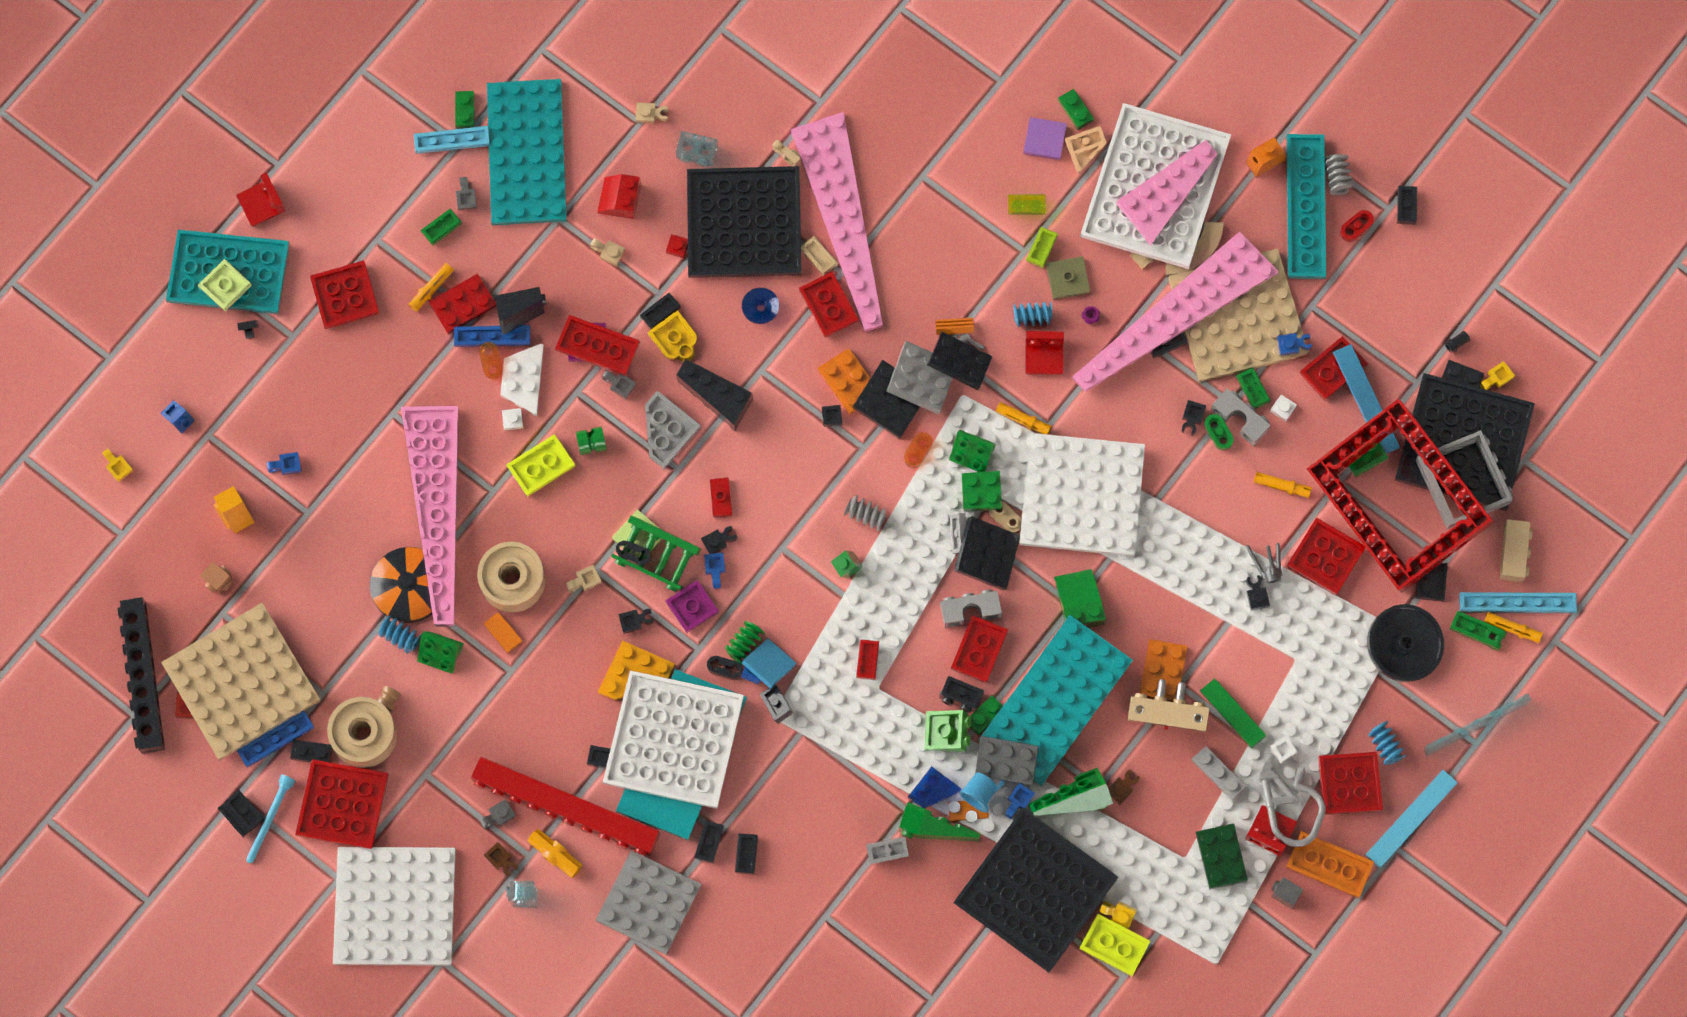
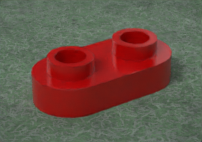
M1361 210L1342 225L1340 231L1342 239L1352 242L1372 227L1374 222L1373 214L1367 210ZM1365 219L1367 223L1363 224L1360 220ZM1347 231H1352L1353 234H1352V235H1348L1346 232H1347Z

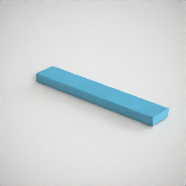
M1460 592L1459 607L1462 613H1576L1577 598L1576 593Z
M1442 770L1365 856L1369 860L1374 861V864L1380 869L1458 782Z

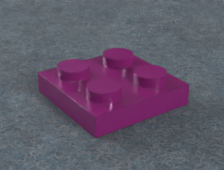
M698 580L665 600L686 633L719 613Z

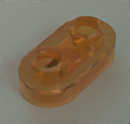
M485 342L479 348L483 371L487 378L497 379L503 373L499 350L495 343ZM486 348H490L492 350V353L490 355H487L485 353ZM491 366L496 368L495 373L490 372Z
M920 432L915 435L904 453V462L908 467L917 468L922 464L933 445L930 434ZM921 441H925L927 444L925 446H921L919 443ZM916 457L917 460L912 462L910 458Z

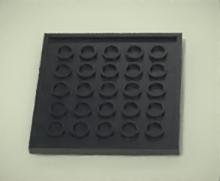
M799 166L687 169L688 278L802 275Z
M1423 373L1412 415L1431 440L1439 448L1481 430L1483 435H1486L1487 439H1489L1490 445L1488 447L1490 451L1496 454L1498 468L1502 469L1505 474L1506 480L1504 481L1506 486H1510L1513 490L1535 403ZM1405 439L1394 481L1429 490L1416 463V458L1419 455L1411 447L1408 440ZM1476 442L1444 455L1482 505L1487 506L1502 500ZM1437 480L1442 494L1448 495L1444 487ZM1508 505L1501 507L1499 509L1507 511Z
M1022 808L953 903L1046 972L1050 973L1119 877L1029 811Z

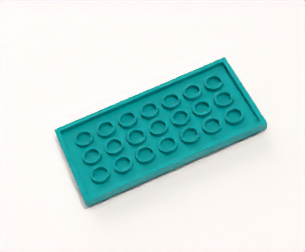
M561 79L487 83L491 224L510 225L567 221Z
M1069 615L981 736L1038 745L1039 750L1034 782L1042 787L1133 662V659Z

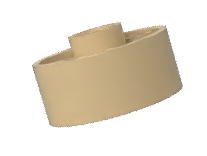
M519 542L497 544L484 554L478 566L477 577L485 599L498 610L505 612L524 611L533 606L543 594L546 583L544 568L536 552L525 544ZM516 573L520 575V579L514 584L504 582L509 574Z
M369 697L348 699L333 711L328 722L327 733L332 748L341 760L351 766L358 768L376 766L386 760L395 748L397 742L396 724L388 709L375 699ZM360 729H371L368 738L364 740L356 739V734Z

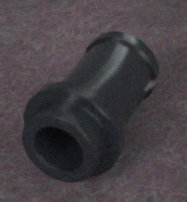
M1462 331L1454 338L1447 339L1445 347L1450 353L1456 352L1459 347L1470 341V337L1465 331Z

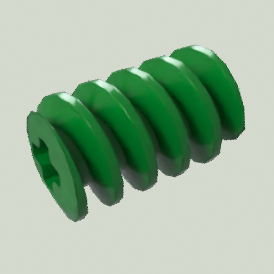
M744 621L743 625L745 628H739L740 634H734L736 640L730 639L729 643L731 646H725L727 654L741 665L742 661L740 658L747 657L745 651L752 652L749 646H757L754 640H762L758 634L765 635V632L760 627L749 621Z

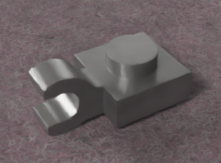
M467 177L459 178L461 190L456 191L458 210L476 209L477 203L474 188L469 189Z
M606 370L602 375L604 381L612 384L610 390L625 400L636 386V382L621 374L617 377Z
M506 799L491 807L489 809L491 815L482 818L480 823L484 830L494 823H497L500 827L515 818L516 815Z

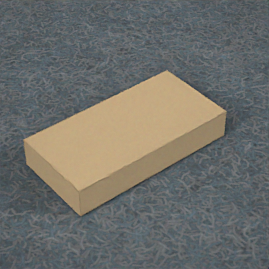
M815 236L801 246V252L823 276L838 266V262Z

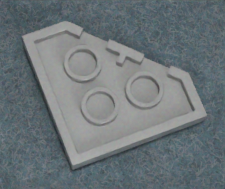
M657 391L645 404L649 458L662 469H665L700 430L701 425Z

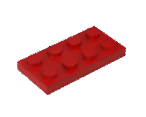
M569 315L555 351L626 376L640 340Z

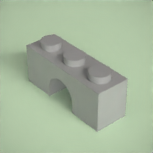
M1226 389L1212 404L1211 411L1220 415L1224 422L1234 415H1238L1245 420L1240 436L1253 447L1270 429L1268 419L1254 412L1255 409L1249 403L1245 404L1240 400V396L1235 391Z
M991 589L984 590L981 594L977 595L967 593L962 595L961 598L946 597L943 599L944 601H940L944 628L964 625L963 613L969 608L977 609L981 613L983 620L1002 617L998 592Z

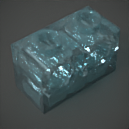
M681 131L676 156L682 162L688 163L692 161L703 167L713 166L718 150V139ZM685 146L692 147L689 151L683 150ZM703 150L710 151L708 155L701 154Z
M510 881V886L506 887V898H508V902L513 907L536 908L537 887L534 881Z

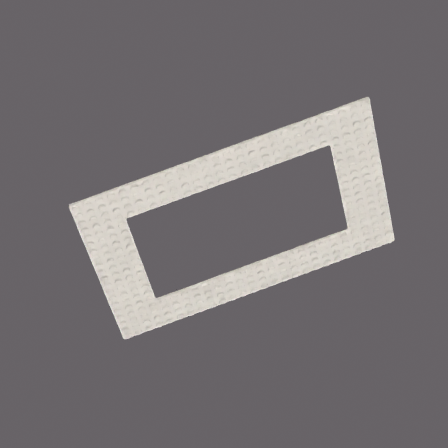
M965 395L959 398L863 561V568L857 571L784 695L794 713L781 722L949 816V810L952 813H957L960 810V804L957 801H965L960 796V791L975 775L979 744L970 740V746L966 748V752L924 750L926 715L883 692L879 686L956 556L952 551L950 515L966 513V519H968L970 516L978 518L982 512H964L961 473L977 471L949 460L958 430L996 444L985 472L1000 471L1002 501L1023 511L1030 433L1034 432ZM1141 491L1135 556L1100 554L1294 659L1292 668L1259 725V728L1266 734V737L1252 749L1249 746L1246 748L1233 772L1247 789L1233 802L1222 792L1201 829L1205 830L1234 823L1248 881L1209 890L1197 839L1187 856L1181 857L1098 810L1037 815L1035 817L1119 877L1102 902L1107 901L1117 906L1118 902H1122L1137 909L1134 920L1207 961L1217 964L1277 855L1245 840L1262 805L1266 806L1262 782H1259L1258 776L1262 771L1267 755H1274L1270 746L1287 736L1297 750V754L1281 764L1275 756L1270 770L1276 771L1297 796V803L1275 805L1274 810L1297 821L1310 797L1309 794L1293 788V779L1296 776L1297 769L1302 766L1300 771H1303L1305 767L1306 773L1301 784L1314 789L1320 779L1318 756L1334 754L1379 672L1373 664L1367 649L1368 631L1376 617L1282 566L1283 576H1281V581L1267 584L1266 580H1262L1260 588L1266 587L1270 607L1250 611L1246 592L1251 590V588L1248 587L1246 580L1247 577H1250L1252 583H1257V575H1260L1246 547ZM1253 551L1263 571H1265V567L1270 566L1269 559ZM860 639L879 641L876 680L856 678ZM990 778L996 785L1001 781V779ZM1003 780L1005 784L992 796L988 803L989 818L977 819L975 811H968L966 813V820L958 822L997 843L1021 811L1018 808L1012 819L1005 816L1006 810L1011 805L1008 797L1018 785V782ZM1046 781L1042 787L1035 782L1033 785L1021 783L1035 793L1030 803L1047 793H1056L1059 788ZM1269 781L1273 798L1286 796L1274 781ZM1028 804V806L1025 809L1029 811L1031 814H1033Z

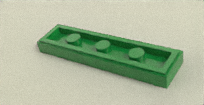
M1215 678L1200 690V693L1251 749L1266 737V734Z

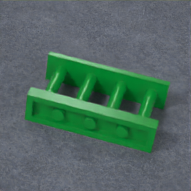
M630 515L628 523L632 524V530L627 541L634 543L639 532L645 530L649 532V539L645 548L652 551L656 540L658 541L659 538L666 540V547L654 572L644 568L642 564H635L616 554L611 556L616 559L614 563L622 567L629 565L666 583V588L676 592L677 589H684L678 582L690 557H693L694 554L699 556L702 548ZM628 544L623 547V555L625 552L630 553L631 549L627 548ZM678 546L683 548L682 553L684 554L672 579L669 580L662 577L661 574L673 548L676 549ZM645 551L641 554L640 561L647 559Z

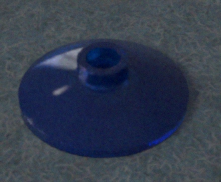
M767 288L752 289L742 300V312L752 323H768L778 314L779 300L775 293ZM763 306L764 309L762 311H759L757 307Z

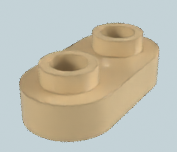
M1002 501V512L998 513L996 510H990L991 518L1003 529L1016 534L1020 532L1022 520L1005 502ZM1013 520L1016 522V525L1011 526L1009 522Z

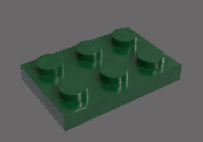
M1234 823L1195 832L1209 890L1248 881Z

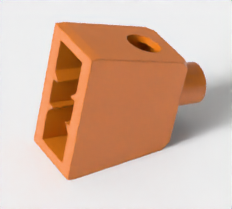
M1274 137L1254 148L1248 156L1246 164L1254 176L1258 177L1286 160L1285 152Z

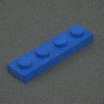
M522 325L503 335L500 326L454 327L455 347L530 345V325Z
M302 711L241 747L237 752L248 768L291 743L294 739L296 740L314 729V726L305 711Z

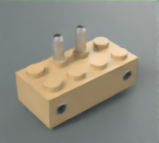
M1160 679L1157 696L1154 699H1147V695L1138 693L1135 694V697L1131 696L1127 721L1164 726V730H1168V727L1205 732L1209 708L1205 707V703L1199 702L1187 705L1184 700L1186 685L1183 682L1178 684L1176 699L1173 702H1167V698L1164 697L1166 680Z

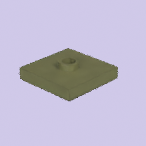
M1083 256L1046 263L1053 300L1090 294Z

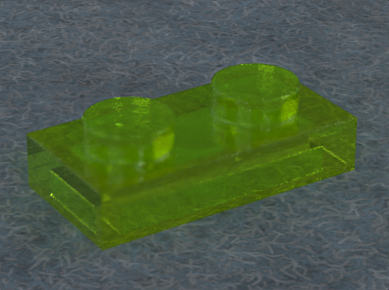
M1008 194V215H1046V194Z

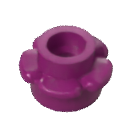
M1088 306L1082 312V319L1087 324L1097 323L1100 319V311L1096 307Z

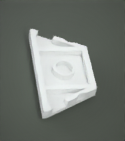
M539 344L504 358L501 397L514 402L515 405L526 409L534 416H537L544 344Z

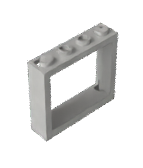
M1480 430L1438 449L1443 455H1446L1475 442L1477 443L1502 497V500L1484 507L1487 513L1511 504L1512 497L1514 496L1510 486L1507 487L1504 480H1506L1503 470L1499 469L1496 464L1498 462L1496 454L1491 452L1488 447L1490 445L1489 439ZM1417 456L1416 463L1446 529L1448 530L1456 526L1455 523L1459 520H1466L1467 517L1465 515L1456 519L1453 518L1434 474L1424 464L1421 457Z

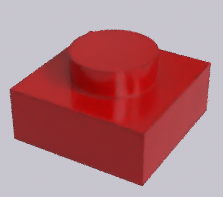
M671 234L666 254L684 258L688 248V239Z

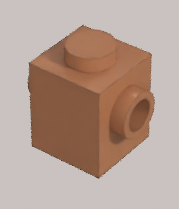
M213 561L200 575L206 583L204 586L212 593L215 591L219 594L223 591L226 592L231 587V582L233 581L230 577L231 572L223 565L219 567Z

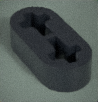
M625 540L620 541L616 545V553L627 560L645 565L652 559L651 551L643 546ZM628 544L627 548L633 550L632 554L625 552L623 555L620 547ZM645 551L647 559L640 561V557L635 555V553H643Z
M711 656L707 661L708 671L713 675L737 680L743 673L742 666L737 661L720 656ZM718 661L719 665L723 666V668L717 667L714 670L710 664ZM736 666L739 673L736 672L734 675H731V671L726 669H733Z

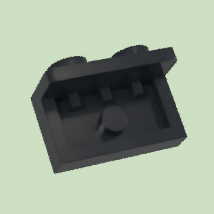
M948 676L939 694V698L946 705L952 706L954 704L959 706L960 710L970 713L977 710L984 690Z

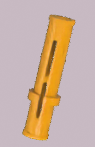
M445 263L423 288L418 290L419 293L408 303V306L417 312L427 300L429 301L432 298L431 295L454 272V269Z
M1000 402L997 406L996 413L1026 426L1030 431L1034 430L1041 434L1049 435L1052 429V425L1042 422L1036 416L1032 417L1003 402Z
M1256 471L1253 481L1256 484L1288 492V495L1295 494L1309 499L1312 490L1311 486L1296 483L1295 480L1288 481Z
M1490 612L1487 613L1484 621L1499 629L1518 635L1520 639L1523 637L1539 644L1543 632L1527 627V624L1523 623L1521 625Z

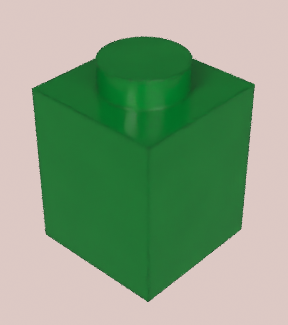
M845 550L830 561L840 577L849 578L863 568L853 551Z

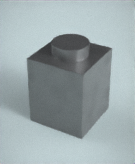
M1283 877L1281 881L1276 880L1271 888L1273 891L1271 897L1292 909L1303 889Z

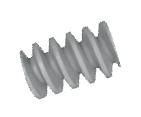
M1332 154L1325 158L1327 160L1326 166L1328 167L1327 173L1329 174L1328 180L1330 181L1331 195H1345L1349 193L1348 189L1353 187V183H1347L1352 180L1351 176H1346L1351 173L1350 169H1345L1350 166L1349 162H1344L1349 158L1348 155Z
M855 495L849 501L844 511V516L848 513L850 519L856 516L857 522L863 519V525L865 526L870 522V528L872 529L877 525V531L879 532L886 518V508L879 512V505L871 508V501L864 505L865 499L863 498L858 502V495Z

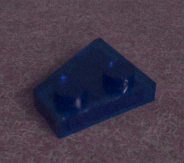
M931 766L909 794L908 799L917 806L926 809L960 793L961 788Z

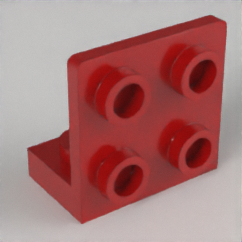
M267 172L260 175L262 182L236 195L251 227L285 212V208Z
M1026 331V374H1063V331Z
M1262 805L1245 840L1281 857L1286 844L1273 834L1267 807ZM1275 811L1280 832L1290 838L1297 821Z

